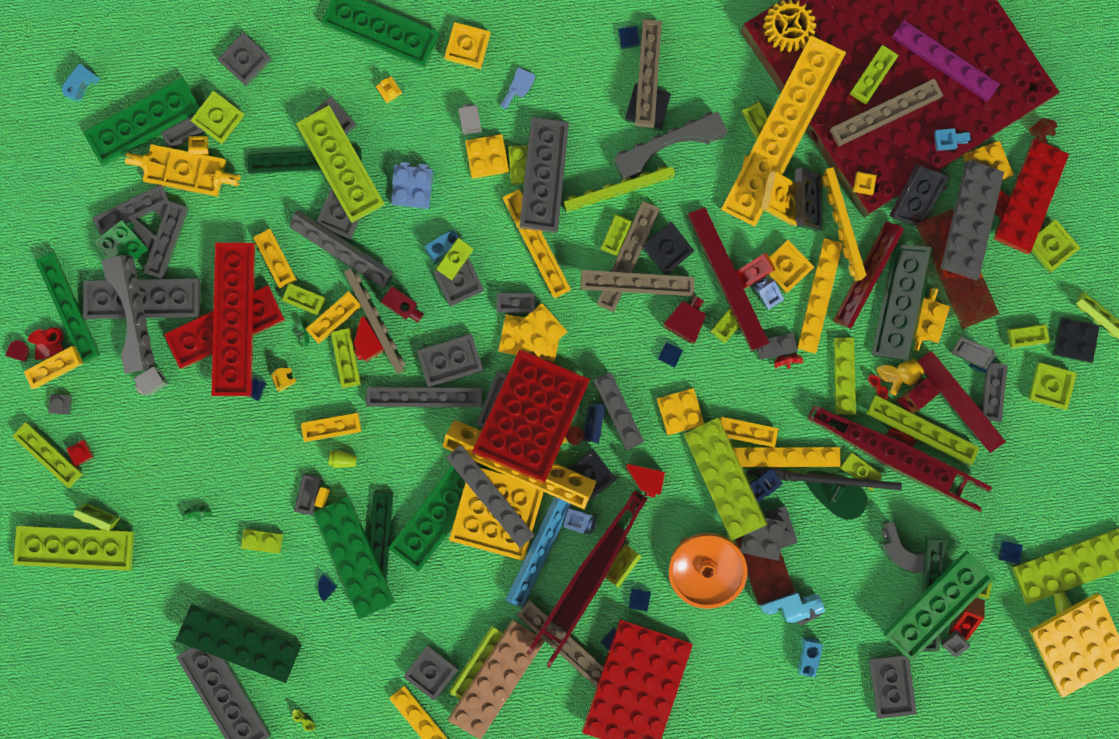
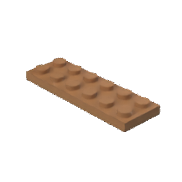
M512 619L447 718L448 721L476 738L481 739L545 640L541 638L537 647L529 656L526 653L537 634Z

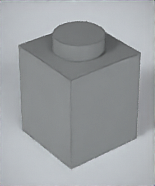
M466 104L462 108H458L463 135L482 132L477 105Z
M152 367L134 378L136 382L135 388L140 394L151 396L169 384L160 368Z

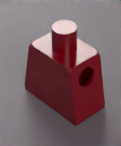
M392 286L381 301L382 305L405 320L409 317L419 323L424 315L423 312L415 308L416 302ZM405 303L409 306L408 311L402 310L400 305Z
M697 296L693 297L690 304L682 301L662 327L694 345L706 316L705 313L700 311L704 301Z
M922 377L898 397L896 401L904 410L914 413L922 409L940 392L927 377Z

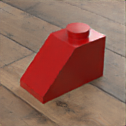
M363 316L360 318L354 342L356 347L354 352L359 360L363 359L365 362H368L385 352L367 318Z
M626 464L627 471L640 491L645 492L644 496L655 498L656 494L661 495L665 472Z
M975 598L952 621L949 635L956 630L968 640L985 618V601Z

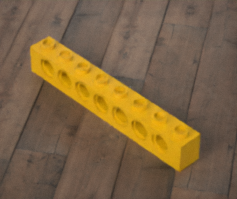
M454 420L447 431L443 443L444 448L454 451L461 445L475 462L585 509L596 481L554 463L545 484L473 454L472 450L481 430Z

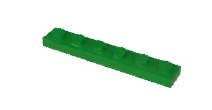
M51 252L36 259L37 266L72 345L76 346L83 364L101 356L87 323L83 319V314L56 253Z

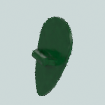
M809 471L805 473L841 477L824 471ZM805 481L809 490L818 501L839 518L852 520L861 516L866 509L867 495L860 486Z

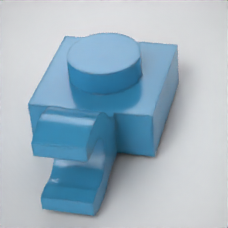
M955 128L936 130L934 132L936 151L952 150L957 148V144L968 143L970 141V132L956 134Z

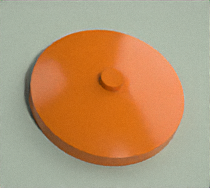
M701 533L687 538L674 550L669 562V579L675 593L686 603L704 609L718 608L733 601L743 590L747 580V564L741 549L732 540L715 533Z

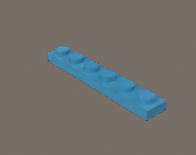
M554 497L506 598V601L524 607L562 527L568 508L570 509L572 505L571 503Z

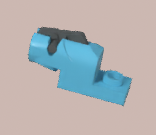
M792 592L759 604L761 612L767 613V615L777 613L778 608H780L785 621L797 622L799 625H804L825 612L818 594L803 596L800 599L797 592Z

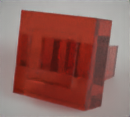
M1042 118L1028 130L1032 136L1046 143L1048 142L1046 136L1054 137L1056 135L1055 129L1058 126L1055 120Z

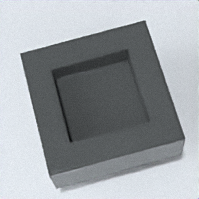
M50 394L48 413L70 415L72 396Z
M956 630L941 641L942 646L955 658L970 647V642Z

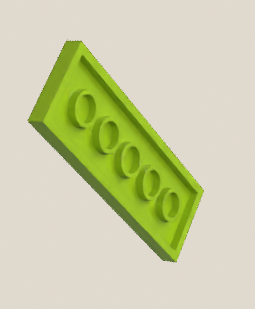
M330 105L296 123L351 223L385 205Z
M716 418L685 433L686 441L730 539L735 540L768 525L720 418Z
M16 526L13 565L131 571L135 531Z
M1119 528L1012 566L1025 604L1036 602L1118 572Z

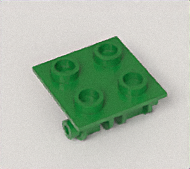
M121 220L94 241L109 258L120 255H133L135 260L148 250V247L133 232L134 224L130 221L124 222Z

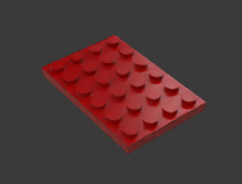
M519 349L472 453L545 484L590 379Z
M619 619L581 732L599 739H662L693 644Z

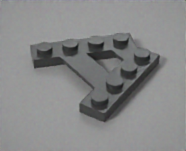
M159 185L92 219L100 235L106 233L121 220L132 222L134 224L133 232L148 247L147 252L150 254L143 273L164 279L189 208L171 202L164 187ZM153 211L162 218L157 236L137 219Z

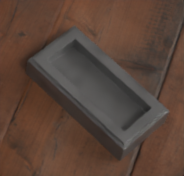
M963 337L960 338L951 352L954 356L987 370L996 355L994 350Z

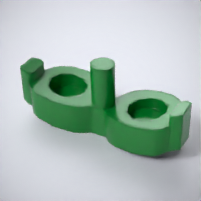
M302 318L296 319L299 332H295V336L300 335L301 347L308 346L309 335L306 330V322Z
M200 506L198 509L192 507L185 510L182 518L185 521L196 516L197 521H200V516L212 517V512L207 506Z

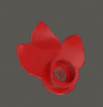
M59 328L38 329L27 338L30 343L37 345L35 350L36 360H44L63 351L62 342L64 334ZM54 334L57 335V339H56V340H53V339H52V336H53Z

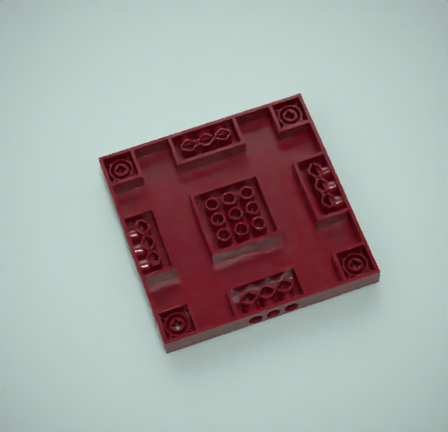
M799 0V6L802 7L806 4L805 10L811 9L812 11L809 16H815L813 23L816 24V27L813 29L815 31L813 37L846 52L806 131L831 168L834 167L836 177L864 218L901 194L916 163L939 171L1060 93L998 0ZM773 5L744 23L741 33L780 92H782L804 48L799 46V50L795 51L792 47L791 52L788 53L786 47H784L783 51H780L781 46L777 45L774 48L775 42H768L770 36H765L764 33L767 29L763 25L766 23L764 19L766 15H769V9H774ZM786 13L785 15L792 16L794 14ZM799 18L798 23L802 27L801 29L804 30L803 22ZM903 20L999 83L1000 85L991 98L986 102L892 39L891 37ZM775 21L776 29L780 34L782 30ZM794 21L791 24H788L785 31H787L788 28L792 27ZM787 36L785 38L794 39L795 37ZM883 45L899 56L869 101L864 104L850 95V93ZM935 79L943 94L941 98L838 147L830 132L832 127ZM955 128L956 134L970 132V141L968 143L957 144L956 149L936 151L934 137L936 130ZM857 172L877 175L875 181L876 190L873 195L853 192Z

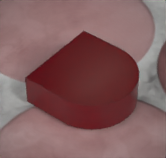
M15 340L9 344L5 356L26 362L29 346L24 341Z

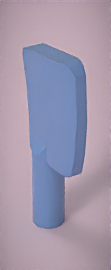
M517 68L513 82L500 106L507 109L514 95L523 98L531 88L535 75Z

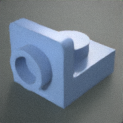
M769 277L762 278L752 286L768 310L784 300L776 282Z
M568 508L563 527L580 533L591 534L596 526V516Z

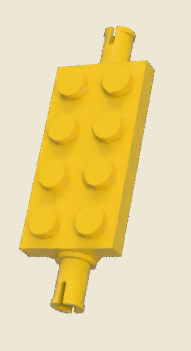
M152 144L149 152L144 154V156L128 152L126 156L129 158H125L126 164L140 166L144 169L142 181L145 183L219 197L222 183L237 187L240 184L237 182V180L240 181L241 179L239 174L224 172L226 160L202 154H189L187 151Z

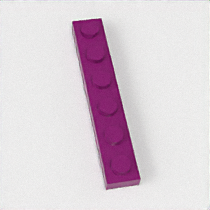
M903 20L891 37L986 102L1000 85L905 20Z

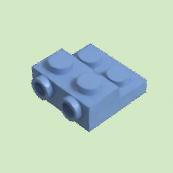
M400 162L399 165H395L391 205L430 209L433 169H429L430 166L425 164L411 167L410 163Z

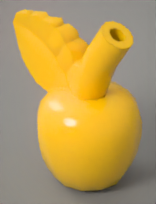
M914 359L902 362L898 365L897 369L891 365L879 366L876 369L881 379L893 383L889 393L895 396L903 382L908 386L914 385L924 373L921 365Z

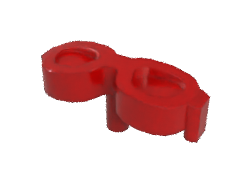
M794 353L789 354L788 357L779 356L774 361V368L777 369V367L787 364V369H790V363L803 364V358Z
M872 374L868 376V382L876 389L877 395L886 400L889 391L886 387H881L880 378Z
M894 427L889 429L886 436L897 437L898 441L903 439L911 447L916 443L914 437Z

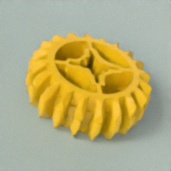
M784 0L781 1L780 5L776 3L773 7L774 9H769V15H766L764 19L766 23H764L763 27L767 29L764 34L765 36H770L768 42H775L774 48L777 45L781 46L780 51H783L784 47L787 48L788 53L791 52L792 47L795 51H798L799 46L804 48L810 36L815 34L813 30L816 27V24L813 23L815 16H809L812 12L811 9L806 11V4L802 7L799 6V0L795 4H793L792 0H789L788 4ZM786 13H790V14H794V15H792V16H787V15H785V14H786ZM799 18L803 22L804 30L801 29L802 27L798 23ZM775 21L782 30L780 34L776 29ZM794 21L792 27L788 28L787 31H785L788 24H791ZM787 36H793V37H795V38H794V39H789V38H785V37H787Z

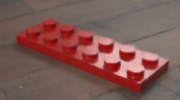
M1037 139L1032 140L994 234V240L1027 255L1031 253L1069 157L1068 153Z
M269 285L254 292L253 335L285 321ZM213 311L164 334L179 369L186 368L212 355Z

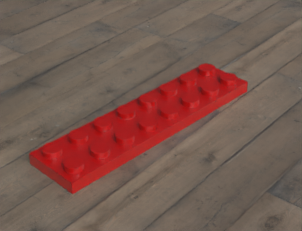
M215 242L211 396L252 397L255 243Z

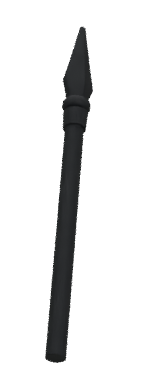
M772 468L777 477L784 481H808L891 490L902 489V483L804 474ZM769 469L749 470L746 473L760 476Z

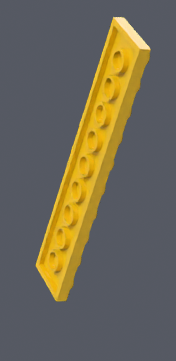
M810 36L723 204L722 211L756 227L764 211L761 209L762 199L765 194L766 181L770 171L783 175L846 54L845 51Z

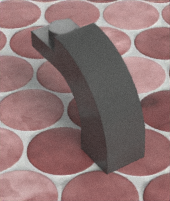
M883 522L881 533L883 538L887 539V542L880 545L887 558L902 569L923 573L924 551L910 553L905 550L900 543L894 522Z

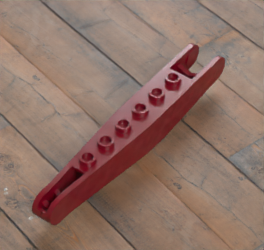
M813 405L807 417L809 422L823 428L888 469L976 512L981 513L982 508L960 497L967 482L987 492L992 490V487L901 441L837 416L818 406ZM833 420L847 426L844 434L828 425L829 421ZM958 477L962 480L955 494H953L949 490L955 478Z
M634 490L626 505L573 576L526 654L530 656L533 653L542 635L545 634L560 644L547 662L546 667L550 669L602 585L634 521L648 499L646 496ZM629 511L633 516L626 530H624L617 523L625 512ZM551 622L567 632L563 640L546 631Z

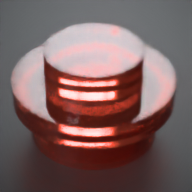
M571 426L565 437L570 444L578 445L583 439V432L579 427Z

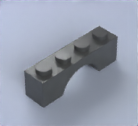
M612 372L593 381L610 414L625 450L644 443Z

